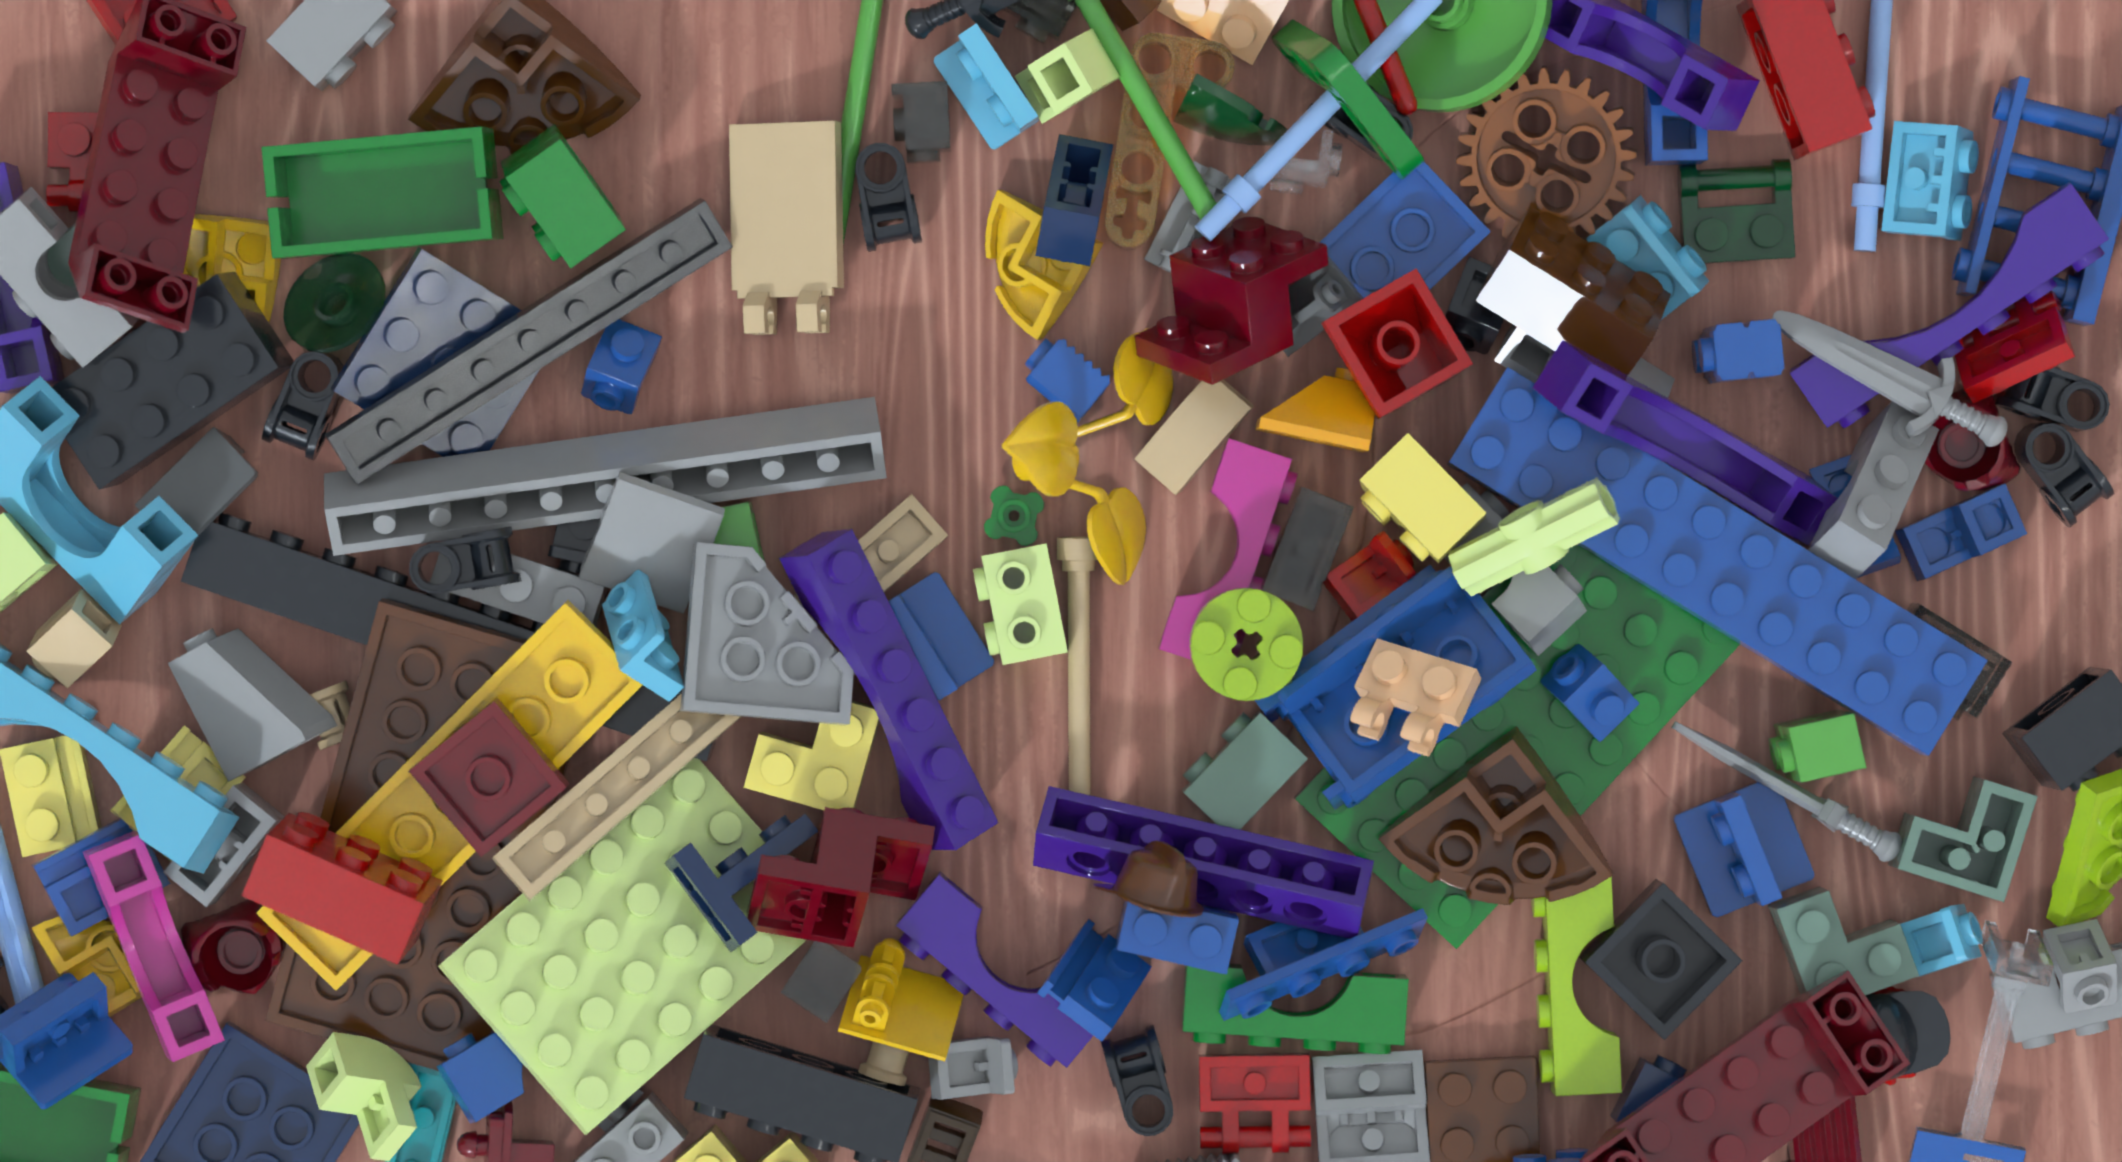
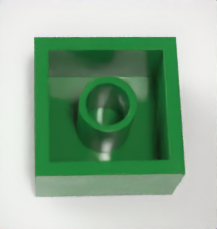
M555 124L500 162L505 175L499 181L503 187L501 190L520 216H523L528 211L537 221L531 226L535 232L534 235L553 262L562 256L569 267L572 268L626 230L617 210Z

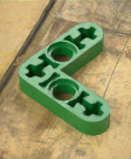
M1293 19L1271 37L1281 54L1300 74L1330 92L1373 149L1398 177L1405 179L1424 162V158L1349 60L1333 43Z

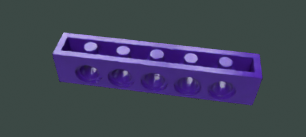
M1048 787L1035 835L1033 866L1115 884L1128 855L1132 851L1143 849L1146 844L1154 840L1163 841L1183 853L1185 859L1197 868L1196 901L1199 904L1349 939L1359 934L1374 860L1065 789Z

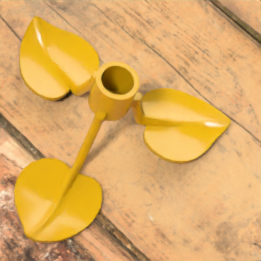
M1141 332L1131 334L1124 340L1114 360L1115 388L1121 400L1126 403L1122 410L1078 426L1074 413L1066 404L1059 401L1047 402L1029 413L1001 445L1012 456V466L1017 477L1022 481H1031L1043 494L1047 496H1060L1068 489L1088 494L1096 499L1098 504L1094 505L1087 515L1089 542L1100 565L1112 581L1118 585H1125L1130 580L1142 554L1146 536L1144 512L1137 497L1125 487L1114 488L1107 495V492L1100 487L1075 480L1079 464V450L1076 446V440L1083 435L1130 419L1134 413L1143 425H1154L1165 415L1173 392L1172 369L1137 356L1135 335Z

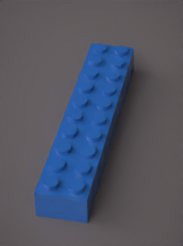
M1509 367L1505 369L1447 463L1448 466L1518 509L1537 500H1542L1544 504L1571 489L1585 484L1587 481L1598 478L1603 485H1606L1613 497L1620 520L1617 525L1577 545L1920 755H1930L1987 663V659L1658 458L1621 440L1604 435L1561 412L1532 388L1535 383Z

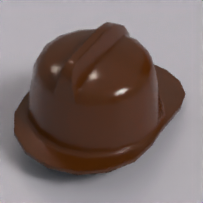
M1154 840L1146 844L1143 849L1132 851L1128 855L1115 884H1093L1095 889L1116 894L1133 905L1165 915L1197 917L1202 915L1204 909L1196 901L1197 868L1185 859L1183 853L1163 841Z

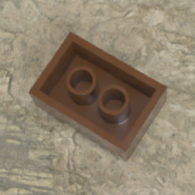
M1530 206L1496 256L1476 301L1554 350L1564 340L1618 371L1629 375L1654 339L1671 293L1664 290L1661 283L1652 275L1643 271L1635 272L1616 260L1615 255L1604 245L1597 242H1587L1571 232L1566 223L1556 215L1548 212L1541 213Z

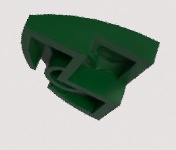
M1196 74L1174 118V122L1190 130L1216 139L1246 145H1274L1288 130L1273 118H1270L1269 121L1263 119L1264 114L1254 108L1255 106L1199 74Z

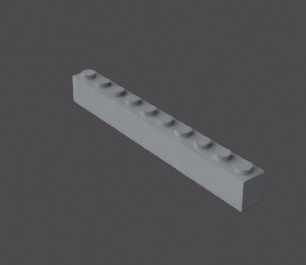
M875 397L389 464L359 484L353 481L347 470L324 473V512L333 556L462 538V535L510 526H512V531L600 519L604 505L619 472L708 503L885 479L887 476Z

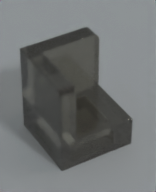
M814 941L783 987L781 993L827 1023L861 973L862 966L831 944Z

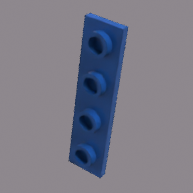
M1422 908L1365 933L1360 926L1359 934L1350 939L1280 922L1248 934L1243 945L1260 977L1227 990L1219 1013L1224 1021L1240 1014L1244 1019L1251 1018L1267 1010L1272 1005L1273 1000L1291 994L1292 998H1298L1312 992L1321 984V980L1337 973L1341 977L1354 975L1367 967L1372 958L1387 952L1390 957L1401 955L1418 944V939L1428 917Z

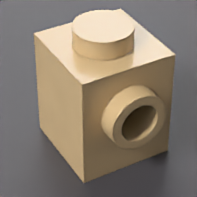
M81 588L36 631L26 652L32 656L34 665L42 674L51 679H57L68 689L113 646L122 625H119Z

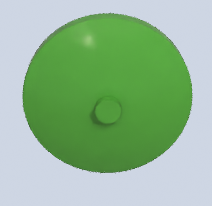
M1332 0V17L1337 40L1344 56L1352 64L1371 44L1353 0ZM1377 0L1387 27L1413 0ZM1443 0L1437 9L1397 49L1418 102L1417 110L1427 112L1465 110L1481 105L1506 91L1525 73L1536 58L1548 31L1552 0ZM1379 67L1366 82L1376 92L1393 101Z

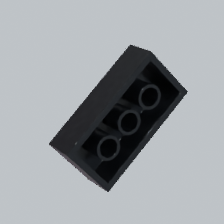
M236 272L216 274L197 287L189 330L182 333L147 321L103 351L85 367H80L52 386V388L80 415L65 438L100 490L120 485L290 369L294 360Z
M711 1024L703 1034L684 1098L695 1101L694 1111L710 1117L725 1119L726 1114L729 1112L747 1117L749 1119L746 1126L762 1133L778 1136L780 1129L783 1128L802 1134L800 1143L814 1149L832 1152L835 1144L854 1150L853 1159L858 1162H899L921 1088L906 1083L905 1086H899L879 1081L859 1073L857 1068Z

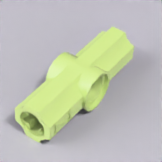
M1595 478L1544 504L1542 500H1537L1520 507L1502 519L1498 527L1450 550L1448 558L1452 566V572L1460 587L1466 590L1470 596H1473L1522 571L1525 574H1532L1547 568L1564 557L1570 547L1617 525L1620 517L1615 501L1606 485H1603L1598 478Z

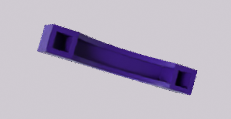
M2068 182L2022 213L2014 240L1999 268L1981 290L1954 313L1926 328L1891 338L1861 341L1916 367L1921 366L1930 359L1937 367L1941 359L1953 357L1964 348L1959 340L1974 329L1978 328L1981 334L1985 335L2009 319L2011 316L2006 308L2022 297H2025L2029 304L2053 290L2057 286L2053 277L2070 265L2073 266L2076 272H2079L2105 254L2100 245L2109 240V238L2076 189ZM1813 354L1790 369V375L1827 428L1837 421L1843 429L1850 426L1871 411L1866 402L1879 394Z
M1564 340L1560 342L1532 387L1561 412L1604 435L1628 443L1671 465L1738 504L1766 523L1808 546L1813 540L1826 510L1838 499L1804 472Z
M853 529L821 532L781 556L779 560L802 606L838 647L858 677L877 713L894 757L900 784L901 803L908 817L916 820L919 824L935 826L931 850H957L998 824L999 822Z

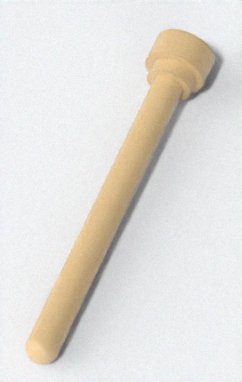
M1057 537V560H1062V571H1068L1069 791L1090 795V571H1095V560L1097 558L1092 550L1089 537Z

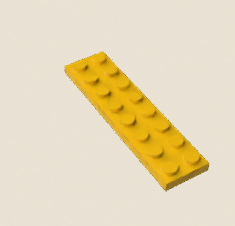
M567 600L336 834L345 838H349L350 835L368 838L381 847L379 853L397 861H400L402 857L420 861L432 869L431 876L443 880L442 886L476 851L411 775L409 770L497 697L556 768L559 769L642 684L620 671L612 642ZM262 906L256 913L335 991L372 955L368 951L268 907Z

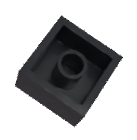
M2088 667L2002 733L2041 786L2060 791L2069 787L2072 792L2080 789L2082 782L2093 779L2100 773L2096 765L2110 754L2114 753L2117 758L2122 757V683L2111 669Z
M1655 879L1614 920V927L1604 931L1579 956L1597 976L1664 1040L1742 962L1686 904L1658 879Z

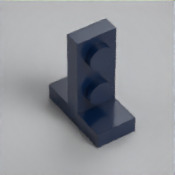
M806 813L793 823L784 815L759 834L765 844L753 853L747 855L741 847L715 866L721 875L719 878L715 876L692 843H689L665 862V865L729 951L732 952L758 932L731 896L755 879L761 854L773 857L788 855L816 834L818 829Z

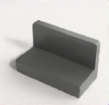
M212 427L135 506L141 511L156 497L160 496L200 535L258 477V472L242 456L245 451L231 436Z

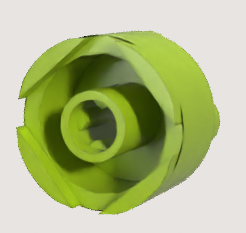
M1253 588L1231 589L1213 597L1198 612L1190 632V656L1199 676L1219 694L1235 700H1259L1281 690L1295 675L1303 656V636L1296 616L1278 597ZM1240 629L1248 635L1257 632L1260 636V640L1255 644L1258 654L1251 659L1244 653L1235 657L1231 651V648L1237 644L1234 634Z

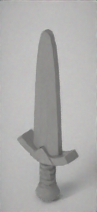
M1783 310L1776 311L1773 314L1772 319H1776L1778 324H1780L1781 332L1789 339L1836 369L1919 416L1909 421L1904 428L1909 439L1927 430L1939 416H1945L1946 419H1951L1956 424L1959 423L1961 427L1974 431L1988 447L1998 445L2005 438L2008 425L2003 416L1984 415L1981 411H1976L1974 407H1969L1966 403H1961L1960 400L1953 399V396H1951L1955 385L1953 357L1941 359L1937 366L1938 377L1857 338L1805 316Z
M1676 721L1671 728L1718 760L1812 812L1811 816L1820 821L1833 833L1836 830H1841L1843 834H1848L1849 837L1855 838L1856 841L1862 842L1865 846H1869L1880 861H1891L1899 854L1902 838L1898 832L1877 829L1876 826L1870 825L1869 822H1864L1862 818H1857L1855 814H1850L1848 811L1849 806L1829 798H1820L1728 745Z

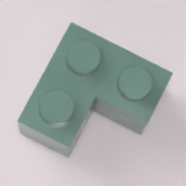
M1973 776L1957 829L1904 812L1898 830L1902 838L1899 854L1888 862V865L2005 902L2038 796Z
M1820 886L1768 905L1800 995L1849 970L1865 996L1919 976L1901 924L1888 919L1845 935L1829 890Z

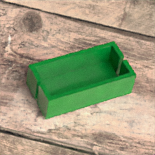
M481 126L261 147L266 197L289 198L290 208H267L272 258L291 259L504 239L499 189L488 188L487 179L498 178L493 128Z
M0 1062V1162H128L130 1147L121 1146L120 1144L133 1135L141 1087L92 1079L49 1108L41 1109Z

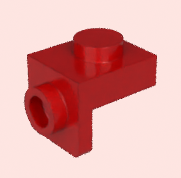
M1381 531L1373 537L1368 546L1327 573L1321 582L1350 620L1354 621L1398 587L1413 578L1416 572L1413 568L1412 556L1407 548L1396 539L1392 541L1385 531Z

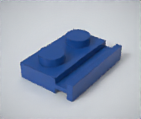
M121 818L32 864L71 937L109 917L83 852L133 832L129 825ZM145 842L163 888L171 883L166 874L163 873L164 870L153 849Z
M1088 919L1077 932L1037 994L1044 998L1048 993L1060 1002L1057 1009L1102 1042L1117 1023L1152 966L1136 954L1117 950L1116 939L1109 934L1105 938L1092 930L1095 923Z

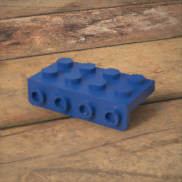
M1452 566L1445 570L1436 571L1428 576L1422 583L1421 588L1402 602L1391 604L1383 609L1377 616L1376 621L1357 635L1346 637L1338 642L1332 649L1331 654L1312 668L1296 673L1278 695L1285 709L1355 803L1421 756V754L1408 751L1407 746L1410 740L1400 736L1402 727L1412 712L1394 707L1385 732L1379 741L1358 735L1357 731L1360 725L1350 720L1352 711L1361 698L1354 685L1376 639L1478 670L1482 680L1460 726L1537 671L1531 659L1479 593L1470 596L1466 590L1460 587L1452 572ZM1444 723L1436 744L1459 727Z

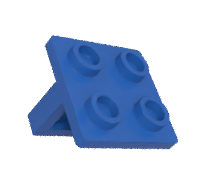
M934 572L888 601L937 700L940 701L994 665L992 655H989L985 644L939 573Z
M1759 782L1695 806L1673 817L1674 824L1709 911L1714 917L1723 916L1753 903L1764 906L1782 899V891L1810 881L1815 876L1784 797Z
M94 972L80 981L71 973H65L0 1014V1062L41 1109H47L133 1053L132 1042L108 1016L107 987Z

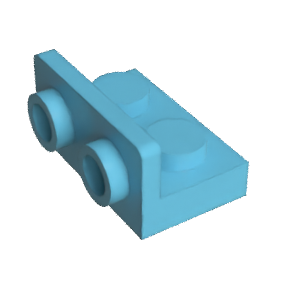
M976 23L958 35V42L935 56L934 64L989 147L996 150L1037 123L1039 117Z
M1894 121L1881 231L1894 234L1942 237L1948 240L1961 241L1963 228H1968L1972 217V200L1967 195L1969 173L1973 174L1975 172L1979 157L1978 143L1973 140V131L1958 125Z
M1640 195L1614 215L1611 221L1608 220L1593 235L1590 234L1586 240L1604 245L1615 255L1616 260L1635 272L1643 271L1652 275L1661 283L1664 290L1671 293L1661 318L1662 320L1705 287L1709 282L1708 278L1704 275L1707 268L1702 258L1691 246L1685 245L1682 247L1669 231L1672 228L1671 221L1662 208L1653 201L1647 204Z
M636 570L625 582L617 584L610 591L602 607L620 671L670 702L684 688L678 667L679 657L673 649L668 632L670 625L665 616L657 609L649 577L644 572Z

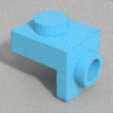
M1965 904L1951 905L1940 909V911L1901 924L1919 974L1917 977L1982 956L1978 946L1983 942L1981 927L1976 916L1972 912L1967 913Z

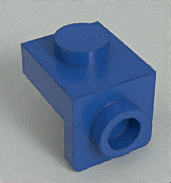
M620 319L607 326L587 366L581 394L591 399L597 406L610 411L618 410L626 414H632L637 404L640 389L659 350L662 336Z
M1581 644L1575 645L1568 653L1558 658L1553 664L1552 669L1541 679L1543 686L1599 742L1640 704L1610 670Z

